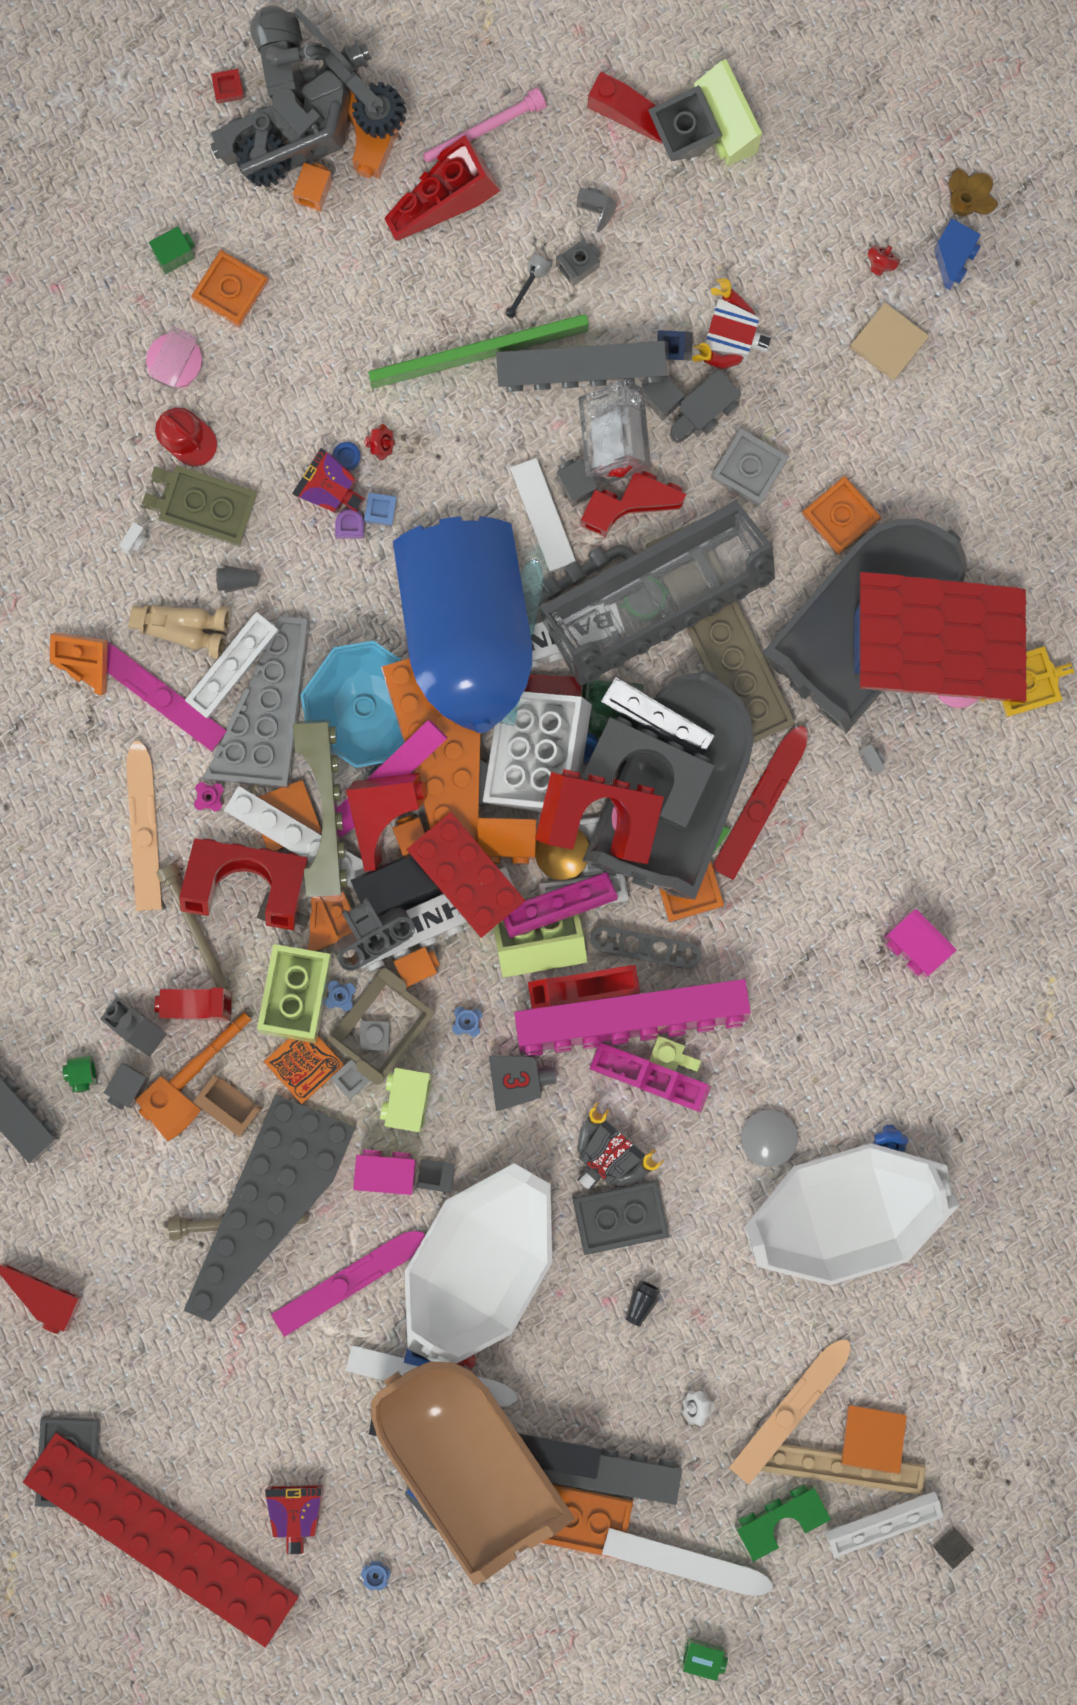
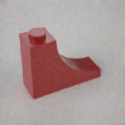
M420 773L353 781L346 790L364 871H374L382 862L381 844L386 826L396 817L413 810H418L427 798V787L425 782H421Z
M225 988L160 989V995L155 996L154 1011L159 1013L160 1019L231 1021L232 992Z

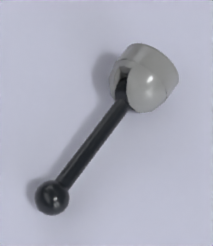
M533 254L527 265L530 276L513 305L506 309L505 314L508 318L516 316V309L534 279L544 277L551 269L552 264L543 257Z

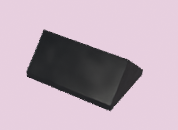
M410 854L350 880L360 904L367 897L378 917L393 908H402L407 911L443 895Z

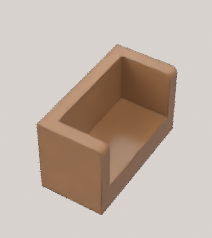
M216 1074L212 1076L193 1101V1103L238 1137H243L263 1110Z

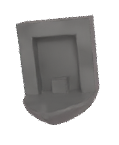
M580 187L576 207L601 215L596 232H600L614 215L617 203L611 197L603 195V192L596 188L588 187L584 189Z

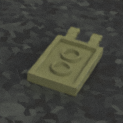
M177 465L174 473L154 466L151 475L152 482L166 486L162 498L145 493L142 502L143 508L160 512L159 521L240 547L257 497L256 491Z

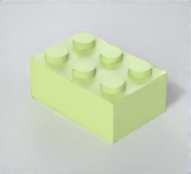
M273 944L257 1030L260 1034L317 1043L332 964L331 954Z
M395 1068L394 1074L388 1073L385 1090L390 1092L389 1103L383 1102L380 1116L381 1120H385L384 1126L423 1132L432 1082L431 1074Z

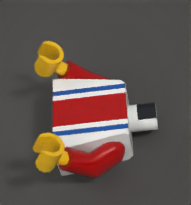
M726 278L716 279V282L721 285V290L711 288V294L722 296V299L718 298L705 343L693 346V348L700 351V355L692 356L694 362L704 361L706 364L720 370L740 365L741 362H747L750 349L767 353L772 338L771 336L756 332L759 318L749 304L737 292L731 289V283Z

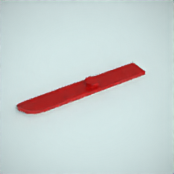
M804 726L791 730L779 744L712 866L713 870L733 881L802 758L808 738L807 728Z

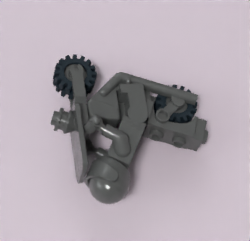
M276 5L265 6L254 14L250 23L251 38L261 54L268 95L272 99L273 107L258 108L253 114L243 118H235L227 125L211 132L214 140L211 143V148L215 157L221 159L227 166L237 162L241 173L254 186L261 187L263 184L267 188L270 187V183L277 185L279 184L277 180L279 177L283 180L286 178L284 173L343 148L346 140L350 91L357 100V103H352V108L355 110V112H352L353 117L367 135L369 133L373 138H376L378 135L381 139L386 138L385 134L388 133L391 137L395 135L393 132L395 128L398 131L402 128L400 122L405 123L406 120L403 115L407 114V109L404 106L405 102L396 89L389 84L385 86L383 82H378V86L372 82L369 83L368 87L357 73L359 67H369L368 60L372 59L367 44H361L359 40H355L354 45L349 46L346 44L340 53L298 8L292 13ZM299 20L320 43L309 42L304 46V49H300L303 38ZM306 57L309 60H323L324 63L320 70H317L316 67L303 70L299 62ZM282 133L291 143L285 145L281 141Z

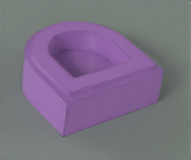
M351 509L341 511L335 521V538L364 539V520L362 515Z

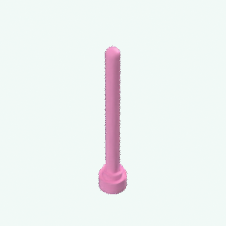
M538 87L528 91L527 96L523 97L524 100L426 151L423 155L424 161L429 163L436 160V157L442 150L464 135L472 141L527 111L530 113L536 111L537 113L547 108L543 95Z

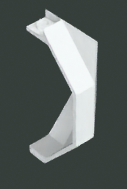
M869 1143L793 1166L746 1224L745 1229L757 1267L826 1285H833L908 1262L960 1205L950 1185L947 1165Z
M514 1163L444 1202L405 1270L408 1350L433 1362H452L457 1364L513 1333L552 1264L550 1183Z

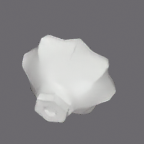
M690 1390L687 1397L683 1400V1415L687 1418L690 1425H704L706 1419L714 1411V1403L707 1400L706 1395L702 1391Z

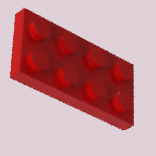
M452 812L447 814L406 849L480 938L525 902V899Z

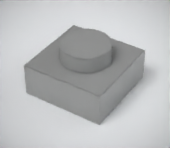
M869 744L858 752L872 777L885 769L883 764L886 763V760L879 748L874 749L872 744Z
M361 1021L359 1050L389 1051L390 1022Z
M352 1059L330 1078L349 1100L371 1082L357 1071L356 1063Z

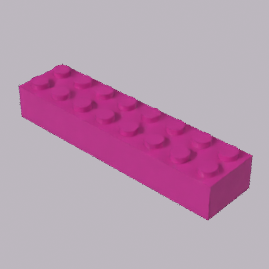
M745 979L514 1012L520 1054L526 1053V1057L541 1056L544 1050L554 1049L555 1053L572 1051V1046L583 1045V1049H593L600 1047L601 1042L611 1041L612 1045H622L629 1043L630 1038L640 1037V1041H650L657 1039L658 1034L668 1033L669 1037L686 1035V1031L697 1029L698 1033L714 1031V1027L726 1025V1029L743 1027L744 1022L748 1021L751 1014Z

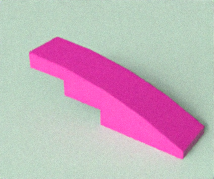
M600 1043V1047L597 1048L589 1068L592 1071L699 1113L702 1112L712 1087L679 1072Z

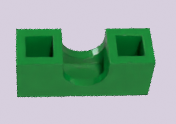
M801 1484L790 1491L791 1496L781 1501L780 1498H775L764 1505L765 1510L755 1515L752 1511L738 1519L739 1524L735 1528L753 1562L779 1548L773 1532L775 1525L781 1519H795L799 1522L805 1534L831 1520L812 1485L806 1487L805 1484Z

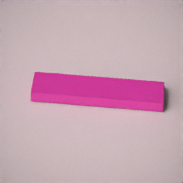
M604 872L525 900L502 921L509 938L611 903L618 900L608 872Z

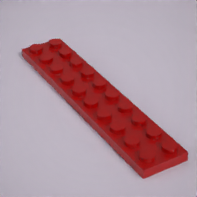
M58 1432L55 1433L22 1482L265 1648L299 1598V1595L100 1460L93 1458L91 1454L77 1447L75 1443L65 1439Z

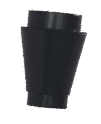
M640 1280L638 1285L633 1288L625 1319L633 1325L641 1326L660 1300L659 1293L661 1290L648 1282Z

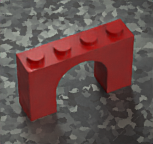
M563 769L562 774L551 772L535 840L547 845L573 850L580 820L586 808L598 799L609 798L617 812V825L610 854L624 860L648 864L664 799L663 796L654 793L655 788L638 784L637 789L629 788V782L613 779L612 784L604 783V777L588 774L587 779L580 778V772Z
M194 838L179 896L180 911L209 916L214 893L220 881L232 873L252 872L264 878L271 888L265 910L266 926L294 930L305 885L304 868L308 864V857L299 856L295 853L274 852L268 848L256 849L245 847L238 843L226 844L208 838L203 840Z

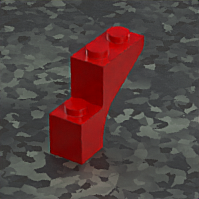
M635 471L621 501L617 500V496L610 491L602 490L599 492L595 490L581 518L580 526L606 538L610 528L621 517L632 513L679 510L685 502L686 494L682 492L683 489L673 483L665 485L656 481L657 477L649 472L642 471L638 473Z
M636 965L528 982L532 1009L640 994Z

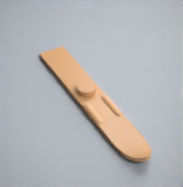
M134 741L129 748L127 756V784L136 911L162 909L161 884L156 873L160 869L153 767L147 748L140 741Z
M848 1340L836 1341L819 1354L728 1467L745 1483L750 1485L842 1370L850 1354V1342Z

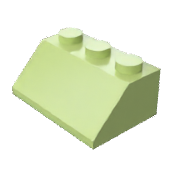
M725 59L694 83L693 88L698 85L700 86L722 135L714 144V148L720 160L724 158L728 167L758 153L762 132Z
M579 914L509 938L503 921L494 927L502 978L587 963Z

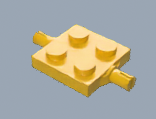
M1045 646L1027 651L1026 702L1000 701L1006 718L1061 702L1063 699L1058 687V681L1060 677L1074 674V669L1071 668L1072 663L1069 662L1055 667L1049 660Z

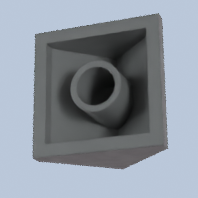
M699 85L648 110L671 161L698 157L722 137Z

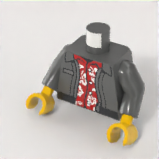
M599 1102L594 1103L589 1116L580 1128L577 1150L581 1155L579 1159L588 1166L577 1179L585 1188L590 1191L600 1179L604 1180L609 1186L612 1184L624 1186L634 1183L652 1170L658 1169L664 1163V1159L660 1162L653 1161L652 1155L657 1151L655 1149L645 1155L605 1120L609 1114V1108H607L604 1114H600L596 1110Z

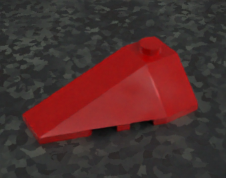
M466 135L442 150L436 157L438 162L428 173L424 171L419 177L420 183L412 192L405 193L384 218L396 241L476 208L501 191L491 171Z

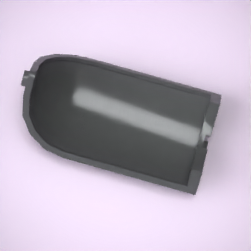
M895 519L873 528L852 547L762 654L778 674H782L792 681L789 686L804 700L809 696L820 708L818 711L820 714L847 733L883 691L860 689V673H854V615L860 603V572L964 582L967 563L965 552L960 543L961 538L950 529L945 531L937 525L920 519Z
M701 671V673H691L677 677L663 687L654 697L715 734L703 753V756L710 759V764L714 765V768L684 832L658 820L648 864L613 856L610 854L615 833L612 825L614 804L608 798L583 862L601 871L608 872V874L613 876L622 874L627 877H633V884L650 890L657 886L666 891L668 895L696 899L748 767L754 742L751 718L742 700L726 685L719 682L715 674ZM639 723L636 727V730L641 732L643 729H647ZM658 735V740L668 744L669 741ZM638 754L629 757L621 764L616 777L617 780L629 782V788L637 789L638 784L655 788L654 793L664 797L661 807L662 811L672 788V778L668 767L659 758L648 754Z

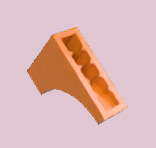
M350 91L348 120L356 134V147L352 158L353 168L359 175L365 178H372L373 176L380 179L399 131L395 128L393 130L395 135L390 137L387 133L384 139H381L378 135L376 138L371 137L369 133L367 135L353 117L352 112H355V110L352 108V103H357V100Z

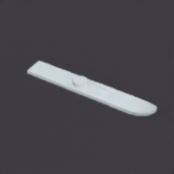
M352 1345L345 1371L385 1380L397 1371L402 1376L418 1366L403 1363V1357ZM477 1376L489 1389L500 1407L509 1406L516 1402L517 1395L513 1389L504 1383Z
M608 1529L602 1551L603 1555L744 1595H765L773 1588V1584L767 1576L752 1568L616 1529Z

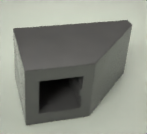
M118 996L107 1007L105 1013L100 1018L101 1021L125 1041L149 1057L167 1035L155 1023Z

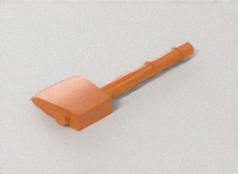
M245 1012L235 1021H232L230 1026L212 1043H209L199 1055L187 1063L170 1081L160 1076L136 1099V1102L141 1107L138 1112L147 1121L150 1120L167 1142L185 1130L201 1111L180 1090L252 1020Z

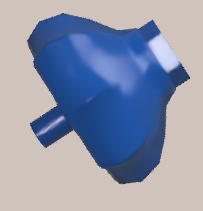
M886 1125L883 1127V1131L875 1134L873 1144L905 1152L909 1140L894 1125Z

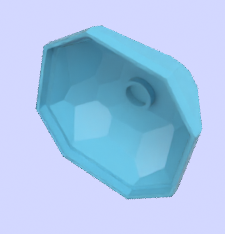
M374 640L333 647L300 694L305 721L330 719L331 726H336L337 743L332 744L333 753L354 768L382 764L404 744L381 670L382 666L402 660Z

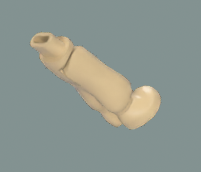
M145 605L143 608L132 606L128 627L140 630L141 634L174 642L189 649L199 650L207 648L211 658L218 659L225 649V635L218 633L206 634L202 630L209 629L227 634L230 624V607L220 606L214 615H210L206 610L200 608Z

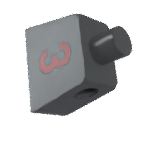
M489 1056L496 1111H502L541 1098L540 1086L557 1084L555 1068L537 1069L536 1057Z

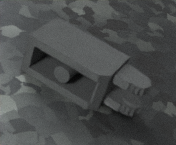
M719 369L681 401L679 419L676 421V424L673 423V426H671V441L681 444V442H684V439L686 440L693 433L697 437L703 432L708 435L718 426L717 420L724 414L728 417L739 408L738 402L740 401L741 393Z

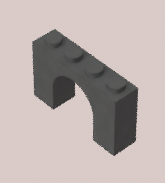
M610 717L581 778L587 779L588 774L604 777V783L611 784L618 768L629 757L638 754H648L659 758L668 767L672 778V788L660 813L659 821L684 832L714 765L710 764L709 758L701 754L695 753L692 756L684 752V747L675 742L669 741L667 744L658 740V735L652 731L643 729L641 732L632 728V723L626 719L617 717L615 720Z

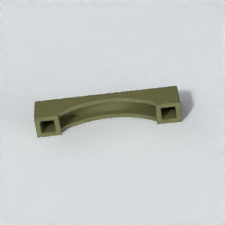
M330 719L295 721L293 724L295 753H301L311 767L319 787L323 808V828L319 849L313 863L306 864L304 868L306 897L341 895L343 887L348 886L347 870H342L341 858H345V842L339 841V830H343L342 812L337 813V801H341L340 784H335L334 774L339 772L338 755H333L332 744L337 743L336 726H331Z

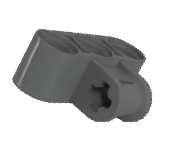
M366 897L363 899L362 904L349 911H342L352 932L336 942L334 953L343 969L347 971L357 970L409 940L415 932L414 923L408 912L402 908H393L378 917ZM400 920L406 921L402 928H393L396 922ZM372 936H381L376 943H368L369 938ZM347 950H355L352 957H343Z

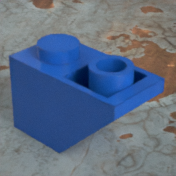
M952 218L934 249L944 286L948 290L951 289L954 282L957 284L961 283L968 270L963 266L967 259L974 260L981 245L977 244L981 234Z

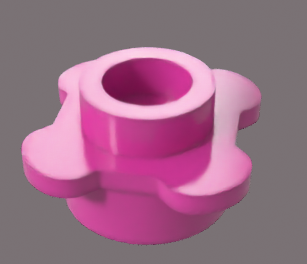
M204 782L196 785L197 799L194 801V807L197 810L205 808L212 809L214 812L219 811L222 808L221 794L224 792L222 785L216 783L212 786L206 785ZM208 794L211 795V799L209 800L206 799V796Z

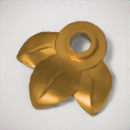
M961 168L953 172L948 186L952 192L950 207L954 214L962 217L973 212L985 215L995 210L998 202L989 196L993 187V180L990 175L976 173L969 177Z

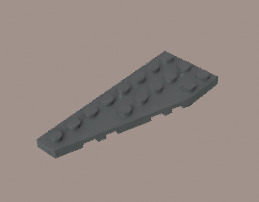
M277 1094L275 1095L183 1311L209 1322L214 1320L243 1284L254 1274L263 1261L267 1259L297 1222L314 1205L317 1199L334 1182L356 1127Z

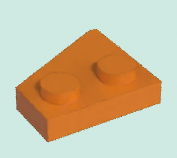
M59 632L50 634V663L61 670L67 671L78 682L84 681L95 689L94 693L97 695L106 693L108 640Z
M344 890L341 895L311 897L312 907L308 950L320 951L336 944L340 938L352 932L342 914V911H349L351 907Z

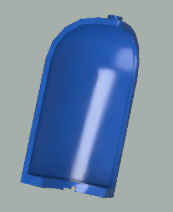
M461 516L439 519L440 524L425 529L420 525L393 541L410 664L415 680L425 697L444 717L464 728L477 733H485L501 722L517 705L527 686L532 667V640L512 524L479 516L478 521H462Z

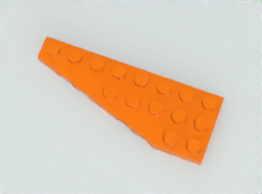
M410 658L382 666L381 670L403 742L405 743L429 719L448 737L413 771V773H420L421 782H425L427 787V798L423 802V808L430 829L452 812L478 843L480 733L464 728L447 719L427 700L415 680Z

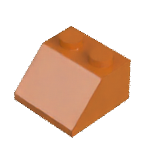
M478 818V845L494 864H500L501 859H512V864L528 865L529 860H535L536 819Z

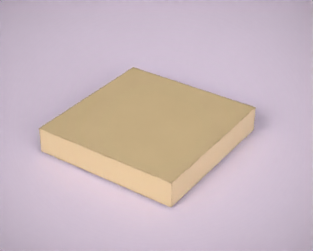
M885 302L853 341L850 348L892 381H895L927 341L929 335Z

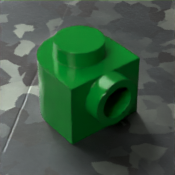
M92 1055L68 1058L67 1065H63L64 1080L69 1082L73 1093L90 1091V1086L98 1085Z

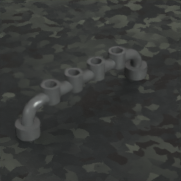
M616 545L606 551L602 546L595 548L588 554L590 561L581 566L578 561L568 565L564 569L566 576L557 581L554 576L546 579L540 585L543 590L535 596L530 591L524 593L527 615L537 610L546 601L558 597L565 589L580 583L595 570L604 568L614 558L623 556L629 559L637 553L625 545Z

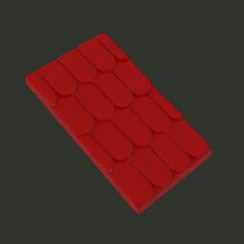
M860 572V603L854 615V673H860V689L1025 703L1027 691L1026 589Z

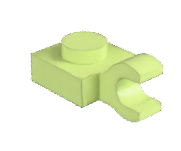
M660 1036L657 1038L649 1059L652 1063L676 1071L679 1065L697 1072L701 1063L700 1060L683 1054L684 1045Z

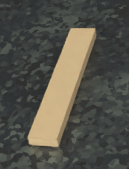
M782 1443L761 1470L763 1472L922 1495L926 1465L901 1461L900 1474L897 1475L841 1465L842 1452Z

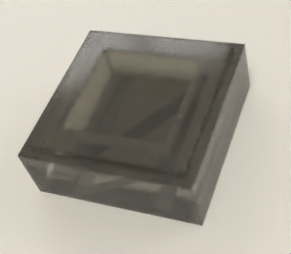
M954 1526L932 1545L952 1569L959 1565L974 1550Z

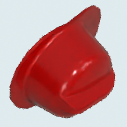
M178 407L169 409L160 415L155 427L156 437L160 444L182 463L195 467L205 465L212 460L216 453L217 440L210 427L191 411Z

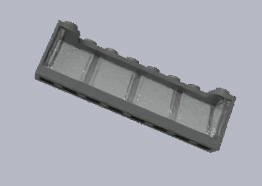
M735 500L540 606L542 621L577 683L582 686L587 682L597 680L600 675L613 668H619L636 655L646 653L656 644L668 641L676 633L695 626L707 616L719 613L727 605L744 599L749 593L758 588L769 585L775 580L773 546L738 501Z

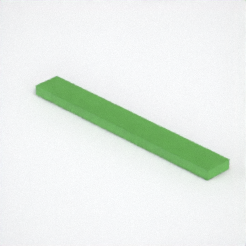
M582 314L371 370L368 372L371 387L375 389L496 356V352L518 351L586 333L589 330L587 315Z

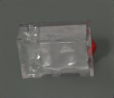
M620 379L578 397L586 477L610 484L651 467L643 387Z

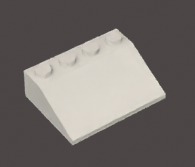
M523 692L517 705L494 727L483 802L541 813L551 772L562 774L563 769L580 772L579 777L581 778L592 704L583 697Z

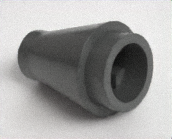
M223 565V568H217V591L228 593L249 587H257V570Z

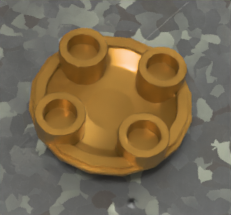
M578 829L573 850L537 841L535 844V858L538 867L545 875L555 880H568L579 877L587 863L583 862V858L590 844L589 838Z

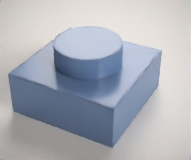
M368 493L364 522L393 527L397 497Z

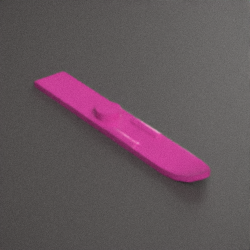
M107 642V673L212 752L224 737L226 730L211 718L207 719L187 703L183 697L117 647Z
M429 719L367 779L410 774L448 737ZM348 797L337 807V813L342 812L343 830H339V838L354 828Z
M411 1231L393 1238L272 1313L271 1316L283 1336H287L409 1260L416 1253L425 1234L420 1231Z

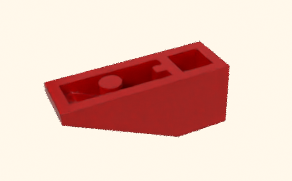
M600 71L588 95L587 108L660 144L663 143L648 111L656 105L627 84Z
M5 1263L0 1264L1 1277L36 1320L44 1323L42 1328L55 1334H59L60 1331L65 1332L69 1330L82 1297Z

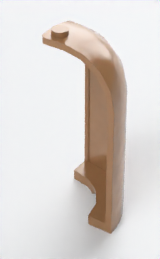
M430 1361L411 1369L402 1376L397 1371L384 1380L386 1387L377 1392L371 1401V1418L377 1437L388 1457L473 1585L486 1581L515 1560L517 1556L514 1552L517 1550L522 1552L528 1547L530 1549L557 1534L575 1519L489 1389L472 1371L452 1362Z

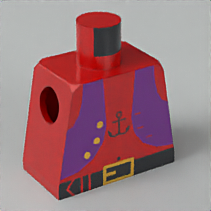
M320 448L292 493L299 498L334 513H338L343 505L354 512H358L365 501L363 496L353 491L358 479L323 448Z
M323 1485L268 1486L265 1489L273 1537H286V1554L304 1553V1537H313L317 1532Z

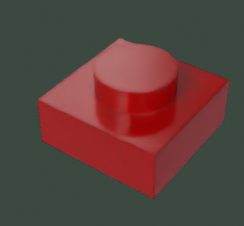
M239 69L211 73L217 104L244 99Z

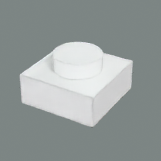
M133 522L119 544L122 552L133 557L135 552L139 553L143 549L147 541L145 537L147 533L144 528Z

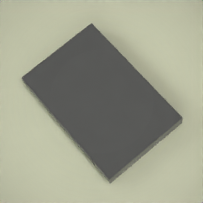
M657 1180L572 1198L584 1255L669 1238Z
M41 1417L38 1458L55 1433L58 1432L65 1439H69L77 1447L91 1454L93 1458L98 1459L100 1419ZM36 1492L35 1506L57 1507Z

